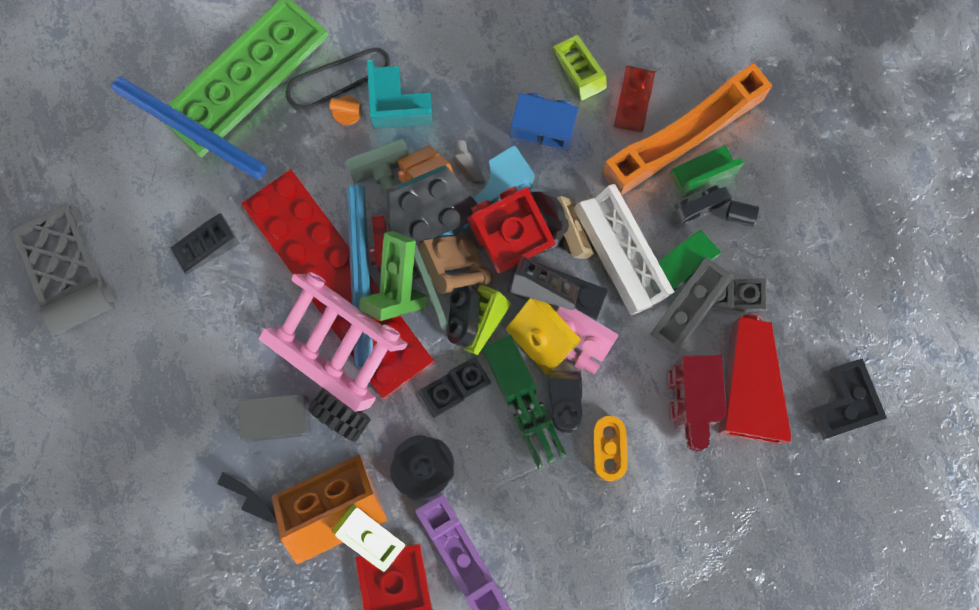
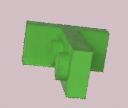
M395 231L384 233L380 291L378 294L360 298V311L382 321L428 308L429 296L411 288L416 240Z

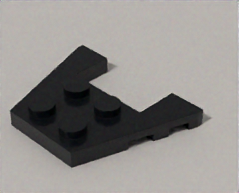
M446 165L387 189L389 232L395 231L416 240L415 245H419L424 240L433 239L468 223L476 247L480 251L485 249L484 245H480L467 220V217L473 214L471 208L478 205V203ZM415 262L412 280L420 277Z

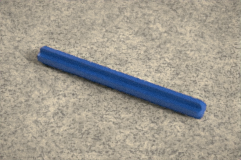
M118 76L112 82L111 88L115 93L256 180H261L267 172L266 165L124 77Z

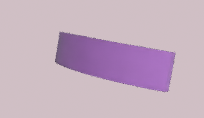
M444 494L415 510L465 596L471 610H511Z

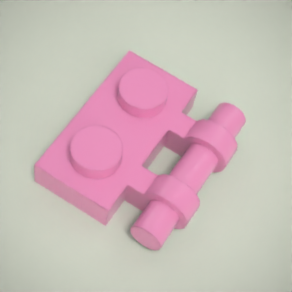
M559 307L557 310L558 315L582 340L576 346L583 350L582 353L573 349L566 358L575 363L574 367L580 371L585 369L595 375L601 364L590 357L593 356L603 362L619 335L575 308L570 310Z

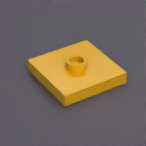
M532 298L527 301L505 329L546 376L549 375V372H553L582 341L548 303Z

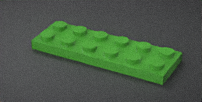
M279 0L168 105L223 138L329 37L328 33L294 1ZM167 125L201 158L209 151Z

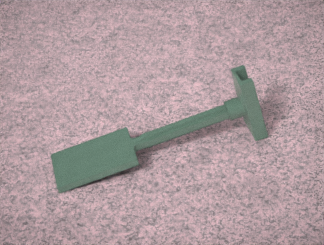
M401 139L345 161L354 184L375 176L377 183L381 184L387 198V189L395 186L392 169L399 167L398 159L409 154L404 140ZM415 245V264L442 332L447 330L445 315L420 255L418 245Z

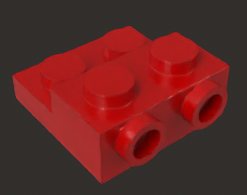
M516 186L499 194L500 201L490 205L489 201L486 200L472 207L473 214L467 217L480 245H484L498 274L519 264L521 256L529 259L556 244L528 187L518 191Z

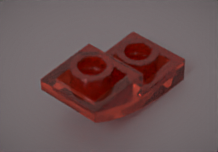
M626 65L613 127L643 133L655 71Z

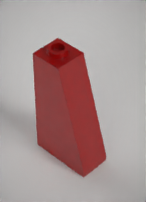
M745 314L732 323L725 378L727 415L720 422L719 434L785 444L791 442V430L772 322L762 321V317L758 315Z

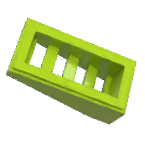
M578 34L552 47L554 55L581 100H585L606 89V74ZM578 49V52L568 57L565 56V54ZM583 59V61H581V62H579V63H577V64H575V65H573V66L571 65V64H573V63H575V62H577V61ZM589 69V71L578 76L579 73Z
M481 284L477 289L480 293L477 334L469 346L460 347L475 355L480 353L512 304L499 291Z

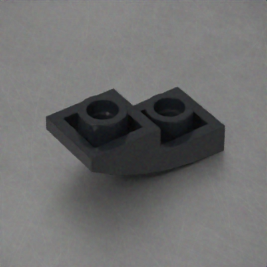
M475 356L449 370L445 376L421 388L418 393L433 418L436 419L471 398L492 382Z

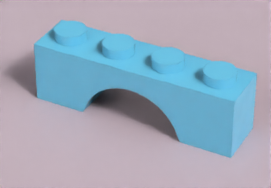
M515 145L489 160V181L483 191L473 198L478 204L488 200L490 205L501 200L500 193L516 186L518 191L528 187L529 191L532 189L535 174ZM467 223L433 239L454 236V232L463 227L469 229V225Z

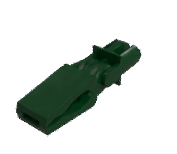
M512 335L482 348L483 353L507 406L512 405L516 412L513 414L514 420L537 469L544 466L532 438L536 437L549 464L555 462L551 447L544 435L546 432H548L561 459L566 457L567 454L553 427V421L543 402L538 403L535 396L537 394V387ZM522 400H525L528 408L525 407Z

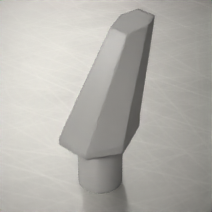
M456 141L454 143L456 155L452 158V161L473 183L485 184V178L474 154L468 153L466 141Z

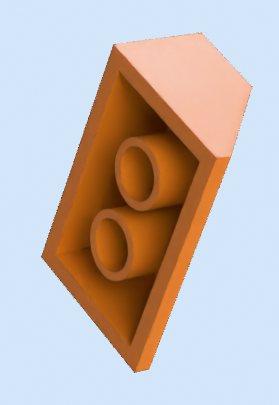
M360 454L271 496L280 539L297 565L344 543L332 533V529L352 504L379 524L388 521L380 497Z

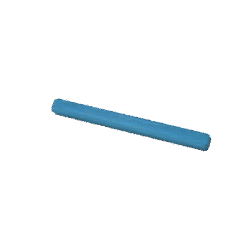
M361 184L349 185L347 188L352 305L359 309L360 298L370 296L366 193L365 188ZM362 332L354 346V365L357 368L363 367L373 350L372 338Z

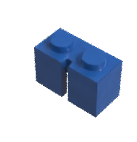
M519 93L511 123L510 137L536 143L538 135L544 136L542 145L568 151L579 107L573 106L572 103L566 100L552 101L544 99L536 93Z

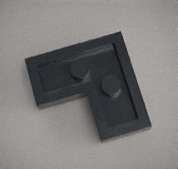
M863 358L829 369L840 400L812 409L823 440L887 419Z

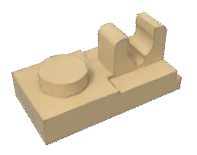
M558 197L557 199L563 206L565 218L569 222L568 231L564 234V246L567 252L573 258L587 259L595 255L593 245L573 209L576 206L574 199Z

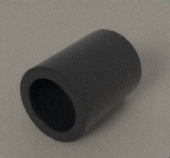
M731 200L727 208L725 220L754 227L759 213V206Z

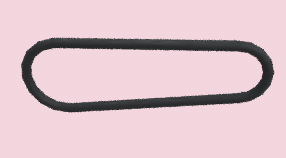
M374 47L297 75L287 84L285 92L287 100L297 109L307 110L314 108L368 81V75L308 105H299L292 100L290 90L296 81L372 52L383 54L386 60L383 67H389V55L385 50Z

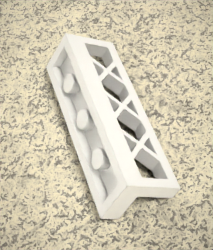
M615 184L607 186L595 198L579 202L573 208L630 315L652 308L674 293ZM608 197H610L614 204V213L609 211L604 202ZM622 224L626 226L629 232L628 240L624 239L621 233ZM636 251L640 252L644 259L643 267L635 259ZM651 278L656 281L661 290L657 295L654 294L650 286Z

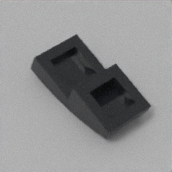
M222 472L217 484L246 497L241 510L267 522L277 523L274 507L257 489L230 473Z

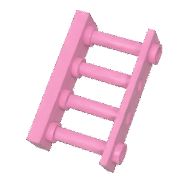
M308 272V274H293L291 280L303 288L283 326L264 328L258 340L355 412L371 408L376 397L368 391L367 385L387 350L390 352L403 350L406 348L407 343L399 338L400 334L394 328L387 325L382 326L324 285L325 280L319 275ZM315 297L324 303L327 308L308 342L302 343L295 338L296 334L294 331L311 300ZM339 314L352 325L332 360L326 361L319 355L318 348L336 316ZM364 332L377 341L357 378L351 379L343 373L344 369L342 367L360 335Z

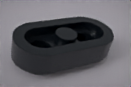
M714 185L702 192V197L694 201L691 198H687L676 204V211L672 216L677 226H682L724 206L732 200V196L727 187L719 188L718 185Z
M471 286L458 287L450 296L447 337L451 343L460 347L469 346L475 339L478 330L480 293Z

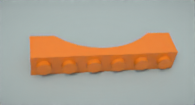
M752 63L727 80L713 94L674 123L650 137L630 144L606 160L602 175L610 185L615 184L621 196L761 103L773 85L756 64Z

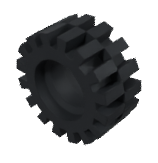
M324 388L320 390L308 408V411L315 418L319 419L318 421L327 425L329 429L336 431L340 436L343 435L346 439L353 442L358 440L371 421L369 416L363 413L362 410L355 412Z

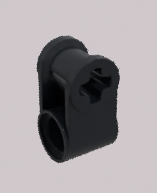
M581 371L549 372V397L551 400L553 425L561 433H572L579 427L582 420ZM564 410H569V414L575 416L570 424H565V420L559 418L563 415Z

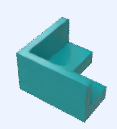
M373 59L367 60L370 119L374 129L433 125L431 92L402 94L399 66L375 67Z

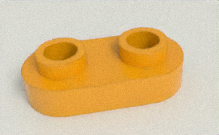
M615 416L602 417L593 428L594 470L598 477L605 481H616L623 477L627 470L626 427ZM610 427L613 429L614 437L612 439H607L603 435L604 428ZM607 459L614 461L615 469L613 471L605 469L604 462Z

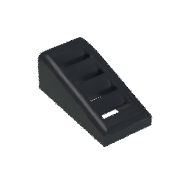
M219 213L170 248L184 273L188 274L237 246L240 242L222 213ZM219 229L224 236L220 240L215 234ZM207 236H210L214 243L211 247L208 246L204 239ZM197 242L200 243L204 250L200 255L193 245ZM186 248L189 249L194 257L190 262L183 252Z
M521 256L511 288L512 293L574 310L580 287L523 256Z

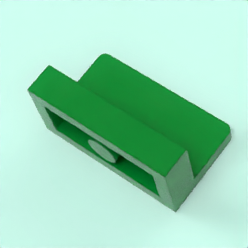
M723 145L671 168L669 173L682 198H685L737 175L744 165L742 157L733 160L726 145Z

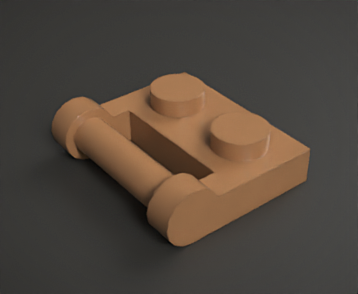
M470 233L424 240L417 246L433 285L439 294L452 292L453 288L474 284L478 286L480 284L489 285L492 282V271L484 266ZM467 267L470 270V273L454 276L445 273V271Z

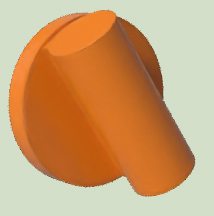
M343 96L338 99L331 98L329 109L332 110V115L339 124L352 125L361 118L362 104L356 98L351 96Z

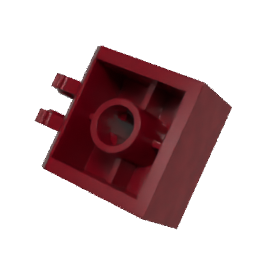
M682 356L671 366V370L667 371V387L673 390V402H669V419L674 421L675 429H685L687 447L689 450L697 453L708 448V445H710V426L721 422L727 415L723 356Z

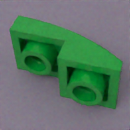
M699 230L658 263L672 289L676 291L692 277L705 257L713 261L722 252L702 230Z

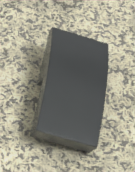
M732 278L710 310L767 311L766 278Z

